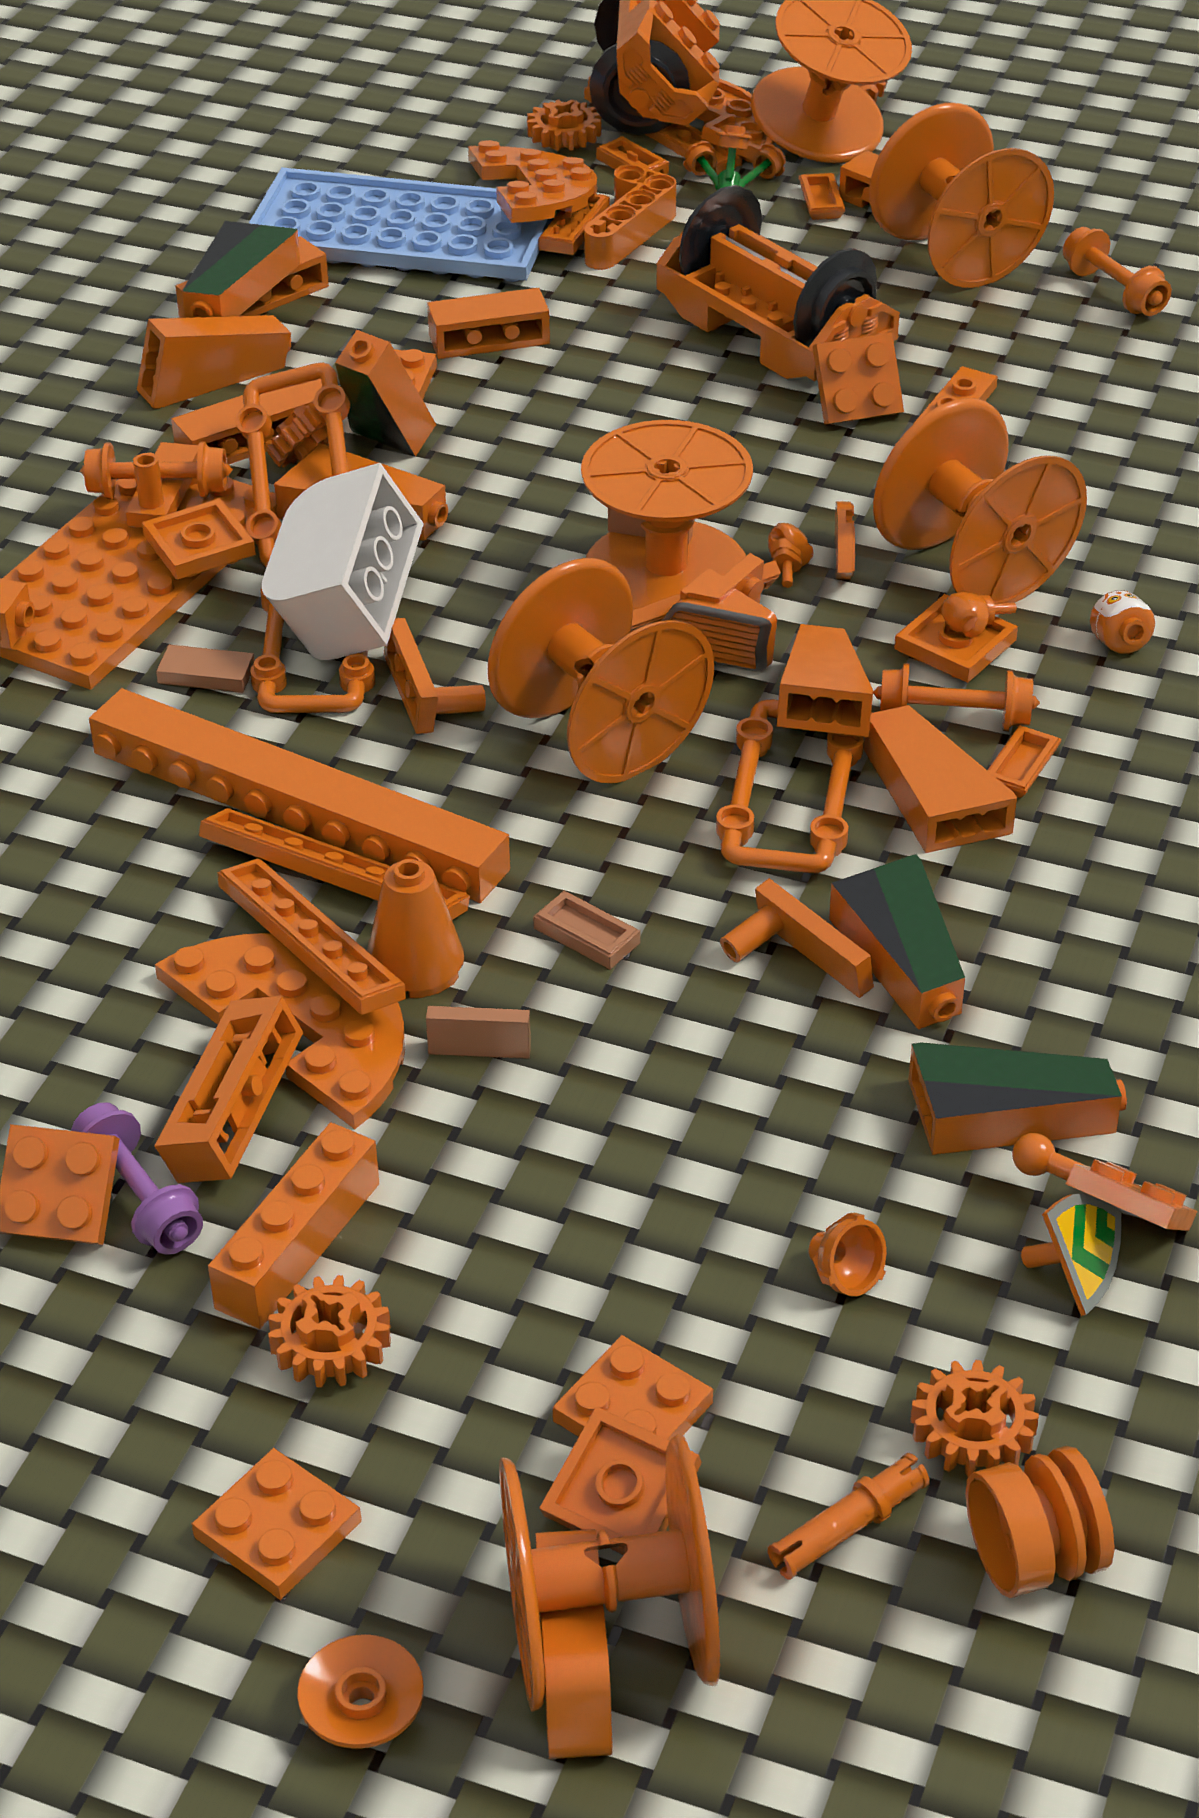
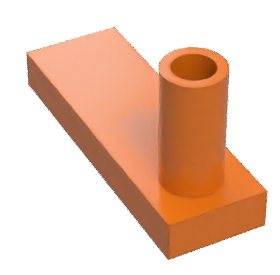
M161 442L155 454L141 453L134 457L133 465L137 490L125 511L127 526L142 527V522L178 510L192 479H161L159 462H197L198 445Z
M395 618L388 644L384 646L383 655L415 733L434 732L436 714L483 712L486 706V695L482 685L434 687L406 619Z
M770 878L755 888L758 911L720 939L721 947L726 955L734 962H739L777 934L858 998H861L874 987L871 955Z

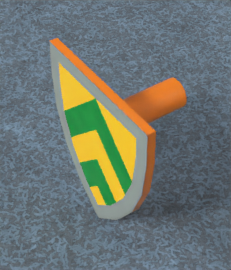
M1087 1193L1063 1197L1042 1214L1052 1242L1026 1246L1021 1251L1022 1262L1026 1268L1061 1263L1081 1316L1087 1315L1108 1290L1117 1267L1121 1244V1211L1105 1201Z

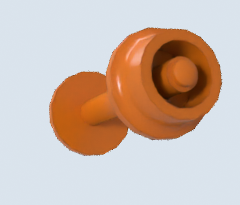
M1080 227L1070 233L1063 245L1062 253L1064 259L1068 261L1072 272L1078 276L1085 277L1100 269L1125 286L1122 301L1124 307L1132 314L1142 313L1145 316H1154L1165 308L1171 297L1172 289L1171 285L1165 280L1164 273L1158 267L1146 266L1134 274L1108 256L1111 242L1109 235L1103 230Z
M105 442L102 448L87 449L85 451L84 466L80 469V472L84 476L87 492L105 494L107 499H113L116 490V479H135L133 462H116L111 442ZM200 442L198 445L197 462H159L161 479L197 478L201 498H207L208 494L213 492H225L227 489V476L233 470L227 464L225 449L208 447L206 442Z
M904 664L901 669L883 670L882 686H878L873 691L875 697L881 700L880 711L907 706V704L1003 710V731H1009L1012 726H1030L1032 709H1035L1040 704L1036 696H1033V679L1017 677L1011 670H1007L1004 691L909 686V664Z

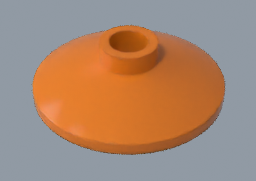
M353 1635L329 1643L309 1660L300 1676L297 1692L301 1715L308 1727L317 1736L340 1747L369 1748L394 1739L411 1725L422 1705L424 1686L422 1673L417 1661L403 1646L381 1636ZM362 1698L371 1700L370 1703L364 1705L353 1704L356 1700Z

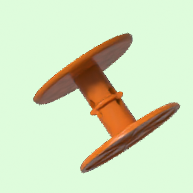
M785 0L776 15V32L784 49L801 67L779 69L759 81L751 96V111L756 123L773 142L783 149L814 161L843 163L849 162L866 150L869 152L874 151L883 136V118L875 101L858 85H872L888 81L899 75L906 68L912 55V43L906 28L893 13L873 0Z
M942 103L918 112L904 122L890 137L875 163L870 180L869 199L872 214L885 232L903 240L913 241L928 238L927 245L930 261L937 273L952 285L963 288H975L993 283L1005 277L1031 254L1042 238L1051 217L1054 203V184L1048 167L1037 155L1019 148H1004L994 151L993 137L989 125L975 109L961 103Z
M975 398L956 399L936 407L921 417L904 433L890 452L882 467L874 492L873 512L875 523L884 539L892 545L906 550L931 548L954 537L949 569L955 592L989 595L994 604L1015 603L1030 595L1047 581L1061 565L1074 545L1086 511L1087 490L1081 472L1073 463L1064 458L1051 455L1033 457L1005 470L1009 440L1007 427L1001 414L986 401Z
M652 420L615 429L599 438L585 453L581 464V474L583 482L592 496L615 512L646 520L640 525L645 530V537L608 532L590 548L585 557L609 562L624 575L631 589L633 610L680 594L684 587L707 568H711L723 576L746 557L743 549L730 536L714 527L694 521V519L715 514L729 507L746 492L751 483L753 463L750 454L732 436L700 423L681 420ZM693 526L692 538L688 545V531Z
M581 558L562 563L548 570L533 581L513 602L500 622L491 644L488 658V682L498 704L508 712L519 717H549L571 708L567 725V742L573 763L582 774L591 780L601 783H619L658 765L670 756L685 740L698 721L708 700L714 677V657L706 636L693 625L682 621L666 620L654 622L630 633L633 619V599L626 578L609 562L596 558Z
M682 1434L675 1435L670 1439L666 1450L665 1479L669 1531L609 1539L606 1531L601 1530L597 1533L596 1541L531 1549L524 1501L515 1464L510 1459L501 1457L499 1461L500 1494L508 1575L524 1685L531 1712L537 1711L542 1707L545 1695L543 1649L539 1613L604 1604L608 1612L613 1613L616 1611L618 1602L678 1594L685 1635L696 1673L704 1684L716 1686L720 1673V1636L715 1579L701 1491L693 1458L685 1437ZM621 1547L624 1551L623 1557L616 1565L601 1567L585 1556V1551Z

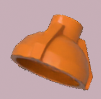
M846 1214L827 1227L826 1232L817 1233L810 1242L809 1256L815 1264L822 1284L829 1285L838 1293L848 1296L862 1295L868 1292L878 1280L882 1281L886 1273L884 1266L887 1250L884 1235L880 1228L872 1221L866 1220L863 1214Z

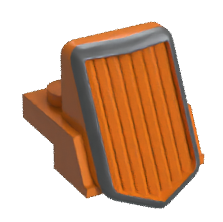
M749 553L723 576L711 568H707L681 590L680 600L672 606L662 621H682L699 629L710 643L714 663L754 671L766 669L773 662L777 617L771 610L760 604V595L764 588V582L762 581L764 561Z

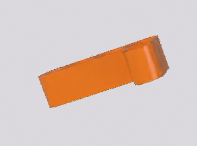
M623 165L616 168L614 171V203L584 227L585 264L597 270L612 268L676 217L675 178L637 165Z
M596 1529L535 1533L536 1549L596 1541ZM598 1550L585 1551V1556L599 1565ZM603 1604L540 1613L549 1759L612 1755L610 1672Z

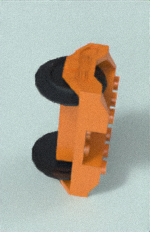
M602 0L598 6L594 26L597 42L603 50V54L594 64L589 81L591 101L602 120L618 131L642 135L657 133L673 123L687 126L707 110L708 103L719 85L720 66L714 56L707 52L719 42L720 23L716 16L708 9L704 11L698 5V0Z
M738 185L720 188L704 199L689 216L682 233L672 240L657 261L656 289L665 294L682 318L706 332L715 330L732 320L744 326L751 332L761 336L760 364L786 379L808 377L813 381L817 380L812 348L815 344L891 332L893 334V341L898 339L900 312L876 299V266L867 253L849 248L835 252L821 262L818 267L760 235L762 225L760 203L751 190Z

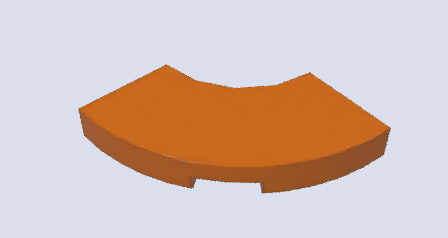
M851 501L835 502L836 579H851L855 572L854 520H852L854 505Z

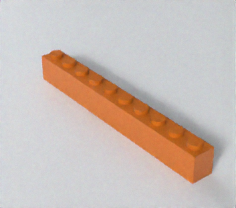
M121 688L89 717L95 754L201 794L217 802L237 808L258 818L291 829L294 832L390 866L405 859L424 862L433 869L438 883L466 892L470 895V900L481 903L510 871L509 834L126 689Z

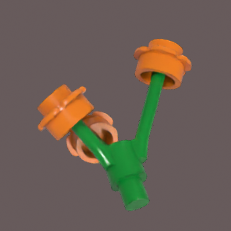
M724 125V132H717L716 135L719 136L718 147L728 148L726 170L721 171L719 176L714 171L717 163L716 151L707 141H699L690 145L684 153L685 160L683 165L687 171L693 172L695 175L703 176L707 174L712 180L715 189L719 190L720 188L733 185L744 188L745 185L758 175L766 179L774 176L779 177L785 171L784 165L786 160L781 149L772 144H764L753 157L754 169L743 178H740V174L734 171L736 150H747L748 139H752V136L745 134L746 127Z

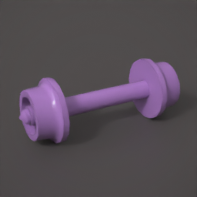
M108 1102L97 1103L80 1113L74 1121L71 1131L113 1135L120 1138L115 1168L142 1202L136 1209L131 1221L132 1232L140 1243L153 1246L159 1253L165 1255L175 1254L190 1246L200 1235L203 1228V1218L198 1211V1198L190 1187L181 1184L168 1185L158 1189L131 1154L141 1136L140 1123L133 1114L119 1110L114 1104Z

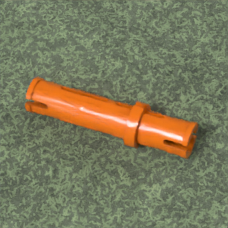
M906 1453L900 1460L872 1479L867 1476L862 1477L854 1483L851 1493L777 1543L774 1542L769 1545L768 1554L772 1564L777 1568L785 1562L786 1566L780 1569L779 1573L784 1578L790 1580L799 1571L871 1522L882 1523L891 1516L893 1507L919 1489H924L929 1485L930 1479L924 1465L920 1464L912 1470L911 1466L917 1463L918 1458L911 1453Z

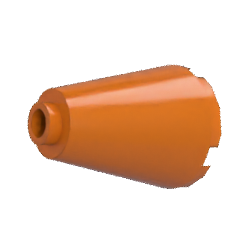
M414 859L402 860L391 865L386 870L367 952L405 984V991H409V998H423L439 994L454 985L459 978L458 971L464 964L463 947L435 873L428 864Z

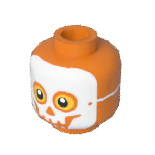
M1115 590L1105 594L1096 602L1091 611L1090 625L1094 635L1110 650L1119 654H1130L1140 650L1149 642L1154 633L1155 619L1149 606L1136 595L1128 591Z

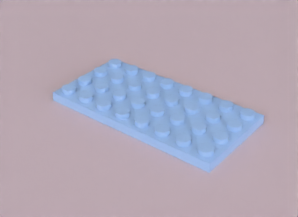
M281 167L249 223L297 229L298 237H303L326 253L328 263H358L365 267L378 265L395 267L402 271L417 269L431 271L435 274L456 273L465 274L472 278L485 276L516 282L519 280L527 281L540 251L538 238L554 218L511 223L496 201V188Z

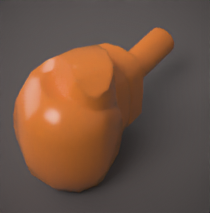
M778 523L768 535V548L772 561L776 560L782 573L783 587L789 588L793 585V573L797 572L812 559L814 554L813 547L808 543L804 533L789 523Z
M958 592L951 594L945 599L941 612L945 622L953 631L963 633L967 637H977L984 631L986 625L993 624L995 615L1014 614L1017 611V606L1015 603L994 604L989 595Z

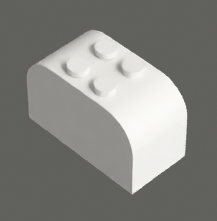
M381 463L321 480L301 493L286 511L262 579V592L308 652L316 659L333 660L387 646L424 523Z

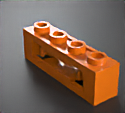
M282 995L230 1001L155 1144L156 1150L177 1183L232 1179L303 1035L301 1027ZM275 1053L267 1069L265 1067L267 1061L264 1055ZM228 1120L235 1135L224 1154L218 1143H226L228 1141L229 1135L223 1130Z

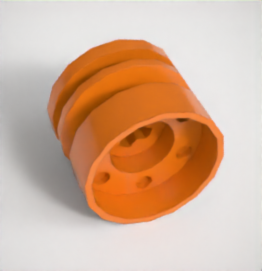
M1063 1446L1053 1449L1047 1456L1040 1453L1032 1455L1025 1462L1024 1472L1018 1465L1008 1462L973 1472L967 1479L965 1495L967 1515L973 1540L988 1576L1002 1595L1011 1599L1047 1588L1053 1583L1055 1572L1059 1577L1071 1581L1078 1579L1084 1572L1094 1574L1104 1571L1112 1565L1115 1547L1108 1505L1090 1464L1076 1448Z

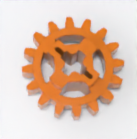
M560 100L549 103L544 102L543 108L534 107L533 113H528L527 135L532 137L533 143L542 142V148L550 147L558 151L566 147L569 150H573L574 147L585 148L587 147V142L596 143L597 137H601L602 118L597 113L595 107L587 108L586 102L580 103L575 100H569L568 102H561Z
M314 401L307 406L303 404L296 408L283 423L277 426L276 432L278 436L272 439V444L267 447V453L279 468L281 466L284 468L291 462L293 464L297 460L301 461L321 443L328 445L326 420L320 416Z
M337 1275L332 1285H324L320 1276L314 1277L313 1288L306 1290L299 1284L294 1285V1299L279 1297L277 1300L278 1313L269 1314L270 1332L268 1337L271 1354L277 1355L278 1368L282 1371L293 1367L294 1380L297 1382L302 1381L309 1374L315 1376L316 1387L322 1388L327 1377H335L336 1382L340 1386H344L347 1380L346 1374L354 1372L361 1378L366 1377V1362L381 1364L383 1362L382 1348L390 1347L389 1309L388 1307H382L381 1294L376 1291L366 1295L365 1283L361 1280L354 1283L351 1287L344 1286L342 1275Z
M981 1360L974 1361L972 1370H964L958 1361L951 1362L949 1375H945L935 1368L931 1371L930 1384L921 1382L918 1384L916 1400L912 1401L910 1420L911 1423H914L913 1439L915 1442H926L924 1456L927 1459L935 1458L940 1454L944 1456V1470L950 1472L957 1463L965 1465L967 1477L976 1472L977 1467L985 1466L987 1469L999 1465L1001 1461L1019 1465L1020 1452L1030 1454L1033 1439L1037 1433L1039 1413L1034 1412L1036 1400L1034 1394H1022L1023 1380L1020 1377L1008 1382L1004 1380L1003 1366L998 1365L991 1373L983 1371ZM939 1408L944 1410L942 1421H939L936 1414ZM1006 1415H1009L1012 1421L1010 1428L1006 1426Z

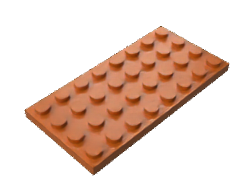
M227 477V489L225 492H213L208 494L207 498H201L198 480L193 478L177 511L220 498L246 530L247 520L255 512L252 485ZM118 479L113 499H107L105 494L99 495L2 578L27 583L30 602L34 604L35 615L31 626L24 630L12 649L0 647V657L91 690L226 565L200 572L193 577L176 580L145 539L143 527L127 526L125 511L137 490L136 479ZM269 491L271 511L277 516L275 493Z

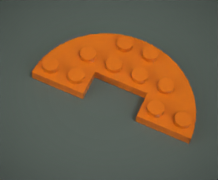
M589 77L587 90L590 91V89H589L590 77ZM719 79V85L708 103V109L697 117V119L702 120L705 124L702 128L701 139L718 146L719 136L716 133L724 132V125L746 127L745 134L751 135L752 139H748L747 150L737 149L736 154L742 156L745 161L753 163V157L760 151L759 148L762 145H774L775 142L760 129L751 111L752 94L739 86Z
M490 140L480 141L478 146H468V161L481 180H518L508 182L507 186L496 187V201L511 223L555 218V210L559 209L574 213L587 207L588 199L595 200L597 175L590 167L584 164V160L581 158L566 157L537 149L499 146V142Z
M271 933L242 934L206 941L194 946L181 948L176 953L155 964L158 980L217 1025L230 1001L282 995L301 1027L303 1035L314 1043L290 1059L286 1067V1077L353 1129L358 1128L368 1120L392 1092L393 1080L399 1066H403L405 1055L404 1021L399 1003L397 1002L361 1015Z

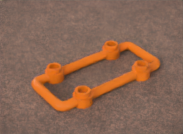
M324 362L252 380L244 389V407L236 416V426L248 442L255 510L247 520L246 530L258 545L259 557L265 567L268 565L282 523L276 514L271 511L264 440L270 435L272 421L266 410L260 406L259 396L263 393L321 379L322 388L314 396V405L320 416L326 420L332 477L348 472L342 420L349 413L350 401L343 388L338 385L335 369Z
M261 588L262 608L268 612L263 655L255 659L250 669L252 688L258 692L257 699L259 705L271 713H344L357 709L364 700V693L371 690L375 685L374 666L367 657L368 651L348 655L340 665V686L347 692L345 695H275V693L282 691L287 685L285 665L280 661L284 619L266 598Z
M767 699L759 701L751 709L750 716L741 720L736 727V744L741 750V757L730 805L722 807L716 816V832L722 841L721 853L727 861L740 866L803 873L823 872L832 865L834 857L842 852L848 842V824L842 818L850 767L854 766L863 755L864 737L828 733L827 755L831 759L832 769L823 815L816 817L810 825V844L816 854L742 847L754 833V813L748 806L758 760L772 746L773 726L767 718H777L779 700Z

